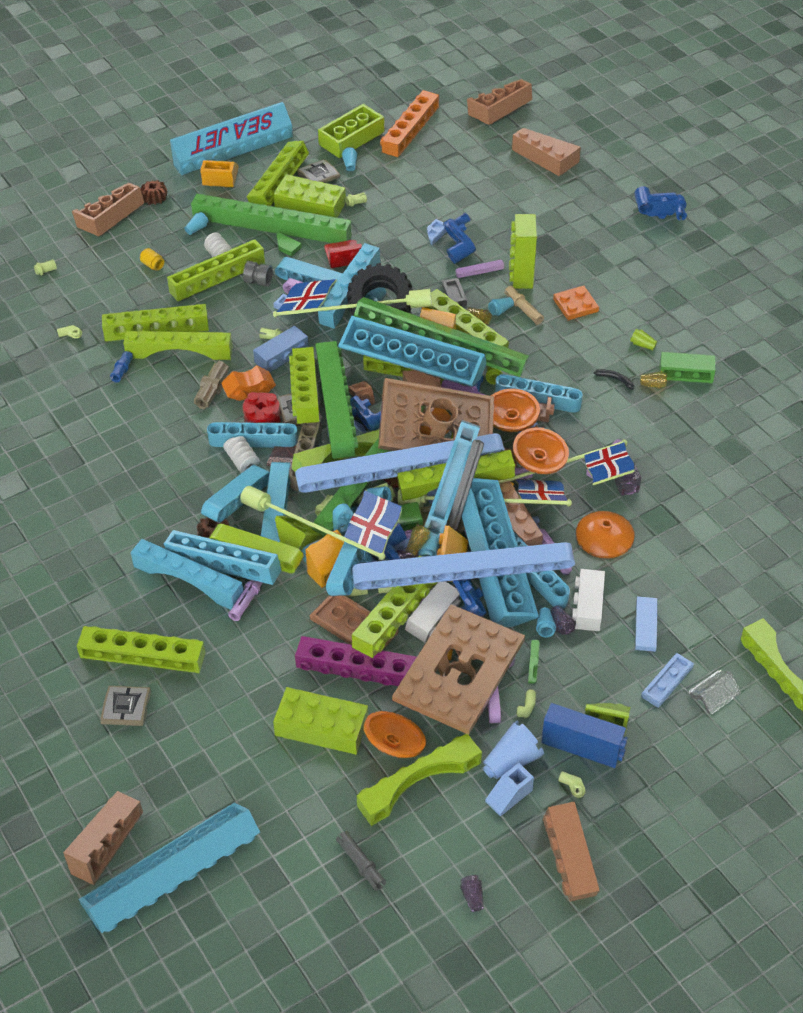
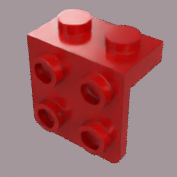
M348 240L324 245L330 268L348 266L361 249V243L357 244L356 240Z

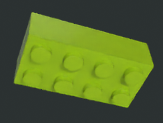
M362 104L318 129L319 145L336 157L341 158L344 149L349 147L356 149L384 133V116Z
M285 175L274 192V203L277 208L337 218L346 204L345 187Z
M515 214V220L511 221L512 234L510 235V245L513 246L510 248V258L512 259L509 260V271L512 272L509 273V282H513L515 289H533L537 242L536 215Z
M286 687L273 721L274 733L278 737L357 755L364 735V722L368 717V705Z

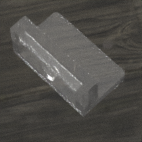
M722 670L716 671L688 691L692 699L702 700L708 714L715 713L741 693L732 672Z

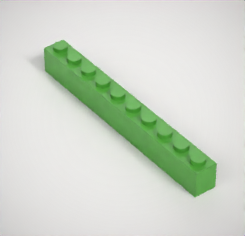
M196 194L191 203L193 216L196 213L202 212L206 215L209 222L271 233L280 232L288 236L328 243L348 241L352 236L351 220L204 194Z
M365 297L358 301L354 317L485 354L487 366L521 377L529 358V355Z
M337 341L315 343L332 458L355 456V448H358V441L341 348L337 347Z
M421 406V412L423 414L426 412L428 406ZM378 438L365 456L391 452V450L378 449ZM372 481L341 486L315 519L314 523L333 532V510L343 503L347 504L351 509ZM312 527V530L321 534L322 537L327 535V533Z

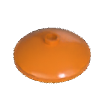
M503 389L491 395L494 396L493 426L507 432H518L530 428L538 420L540 406L537 399L530 393L520 389Z
M536 427L523 430L516 436L513 443V454L517 462L525 469L534 473H555L565 466L569 457V449L564 439L549 429Z
M597 511L586 515L580 520L576 528V539L580 547L592 556L615 558L625 554L632 547L634 530L630 522L623 516L609 511Z
M379 711L370 714L364 722V732L370 743L387 755L397 758H410L419 755L424 750L426 745L424 733L414 722L402 715Z

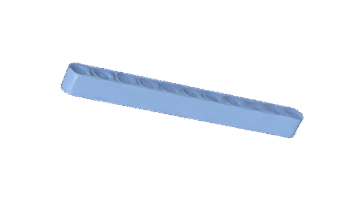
M499 434L477 436L476 440H481L484 443L481 456L505 451ZM454 441L301 467L295 472L298 489L303 493L397 477V473L447 463Z
M563 542L360 563L352 567L355 589L367 590L567 569L575 565L572 545Z

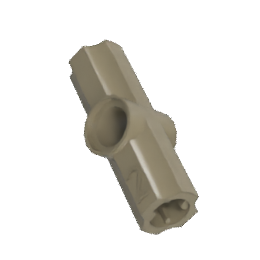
M223 361L214 363L209 374L204 375L201 379L200 389L194 398V404L201 409L209 407L215 395H219L222 391L223 386L221 382L229 372V366Z

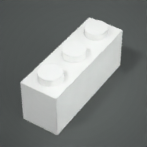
M581 569L580 577L576 576L575 588L578 589V592H574L573 604H577V609L573 608L572 620L576 621L575 629L600 631L605 571Z
M446 581L438 582L409 617L405 630L425 643L451 604L459 606L461 601L459 600L460 595L457 589Z

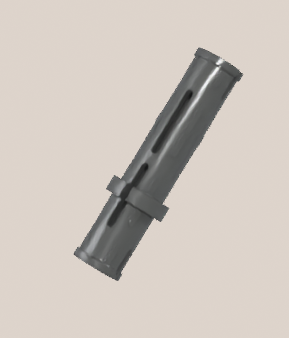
M348 831L341 832L339 835L342 839L337 836L336 841L358 867L359 874L368 880L375 891L380 890L383 887L380 883L385 885L386 880L377 871L376 864L366 857Z

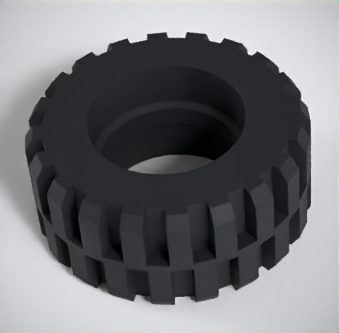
M376 263V266L370 264L366 266L365 270L361 268L358 271V276L354 275L351 278V282L348 285L347 300L348 305L357 304L360 299L375 288H387L396 294V299H405L406 295H409V291H413L412 284L407 279V275L404 272L400 273V269L397 267L391 268L390 264L381 266V263ZM406 302L390 305V307L411 314L412 308ZM356 307L349 308L351 316H354Z

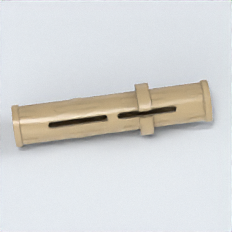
M508 286L504 293L513 299L514 305L518 306L536 325L542 323L544 316L525 299L523 294L518 293L513 286Z

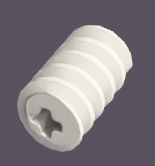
M216 232L210 234L204 242L205 249L212 257L232 249L221 234Z
M245 437L230 438L224 443V450L240 473H243L252 465L258 466L260 460L249 443L246 442Z

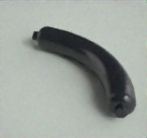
M597 369L593 372L596 376L611 377L619 380L628 389H634V384L621 373L607 369Z

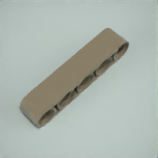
M320 414L319 422L303 423L294 454L318 447L322 433ZM291 464L289 471L290 486L293 490L299 491L296 475Z

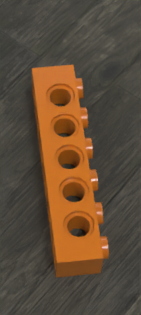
M422 90L416 96L408 109L402 113V116L396 120L393 127L382 137L380 141L382 153L399 157L439 108L438 94Z

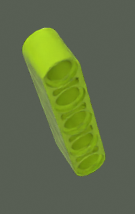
M218 524L209 539L277 554L281 570L286 573H294L304 557L302 551L296 547L225 524Z

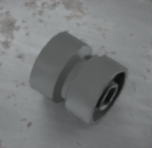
M247 261L244 267L243 280L246 283L255 284L257 282L258 285L268 287L272 280L273 267L267 264H260L259 266L257 262Z

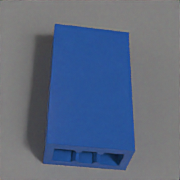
M551 703L544 718L541 743L616 768L617 762H622L628 737H625V727Z

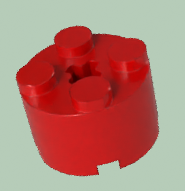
M256 392L248 394V398L243 403L245 423L281 422L279 401L275 394Z

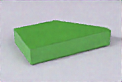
M280 232L276 233L279 251L292 257L302 248V243Z
M539 640L531 641L528 683L533 684L537 681Z

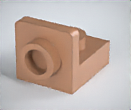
M365 381L348 386L349 393L352 396L357 395L362 401L368 399L371 405L375 403L372 387Z
M548 397L547 404L539 403L540 415L537 421L549 422L550 415L554 414L555 404H551L552 397Z

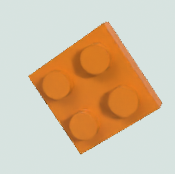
M585 286L553 294V300L567 320L599 312L598 304Z

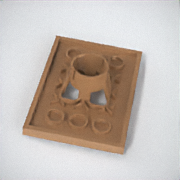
M385 378L378 449L397 451L454 441L462 420L480 426L478 436L493 434L494 396ZM421 406H428L425 414L421 412ZM431 408L450 410L452 416L448 422L438 421L432 415ZM420 426L432 427L430 435L421 434ZM446 430L453 432V439L444 438Z
M451 604L394 692L392 701L469 735L525 641V635ZM450 649L461 652L458 657L459 661L449 663L447 653ZM472 659L484 662L477 674L471 665ZM461 672L471 677L472 682L470 684L461 685L458 683V677Z

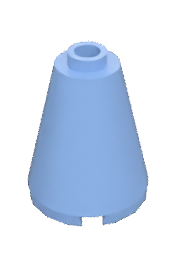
M516 721L483 761L485 765L483 770L488 777L498 779L518 763L524 766L541 758L544 755L542 747L538 750L536 747L538 741L523 724L519 726V721Z

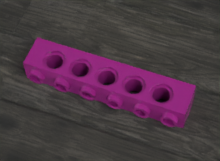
M301 636L295 654L296 668L302 670L318 671L323 674H334L344 678L350 677L361 679L365 682L372 681L394 686L400 685L417 658L416 656L383 650L371 658L352 648L350 644Z

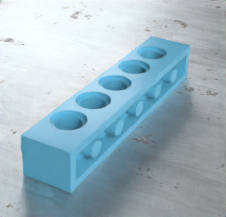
M175 530L171 532L164 543L165 549L217 572L273 585L282 571L278 555Z

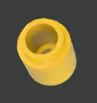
M146 248L140 254V261L152 270L158 271L163 268L165 263L163 257L151 248Z

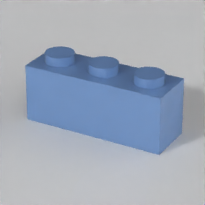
M293 326L253 350L254 362L271 372L289 361V356L293 355L292 348L309 347L308 336L296 326Z

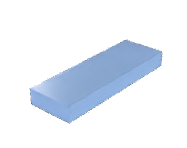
M637 596L635 650L656 652L657 598Z
M676 653L645 688L641 697L659 708L692 670L694 663Z

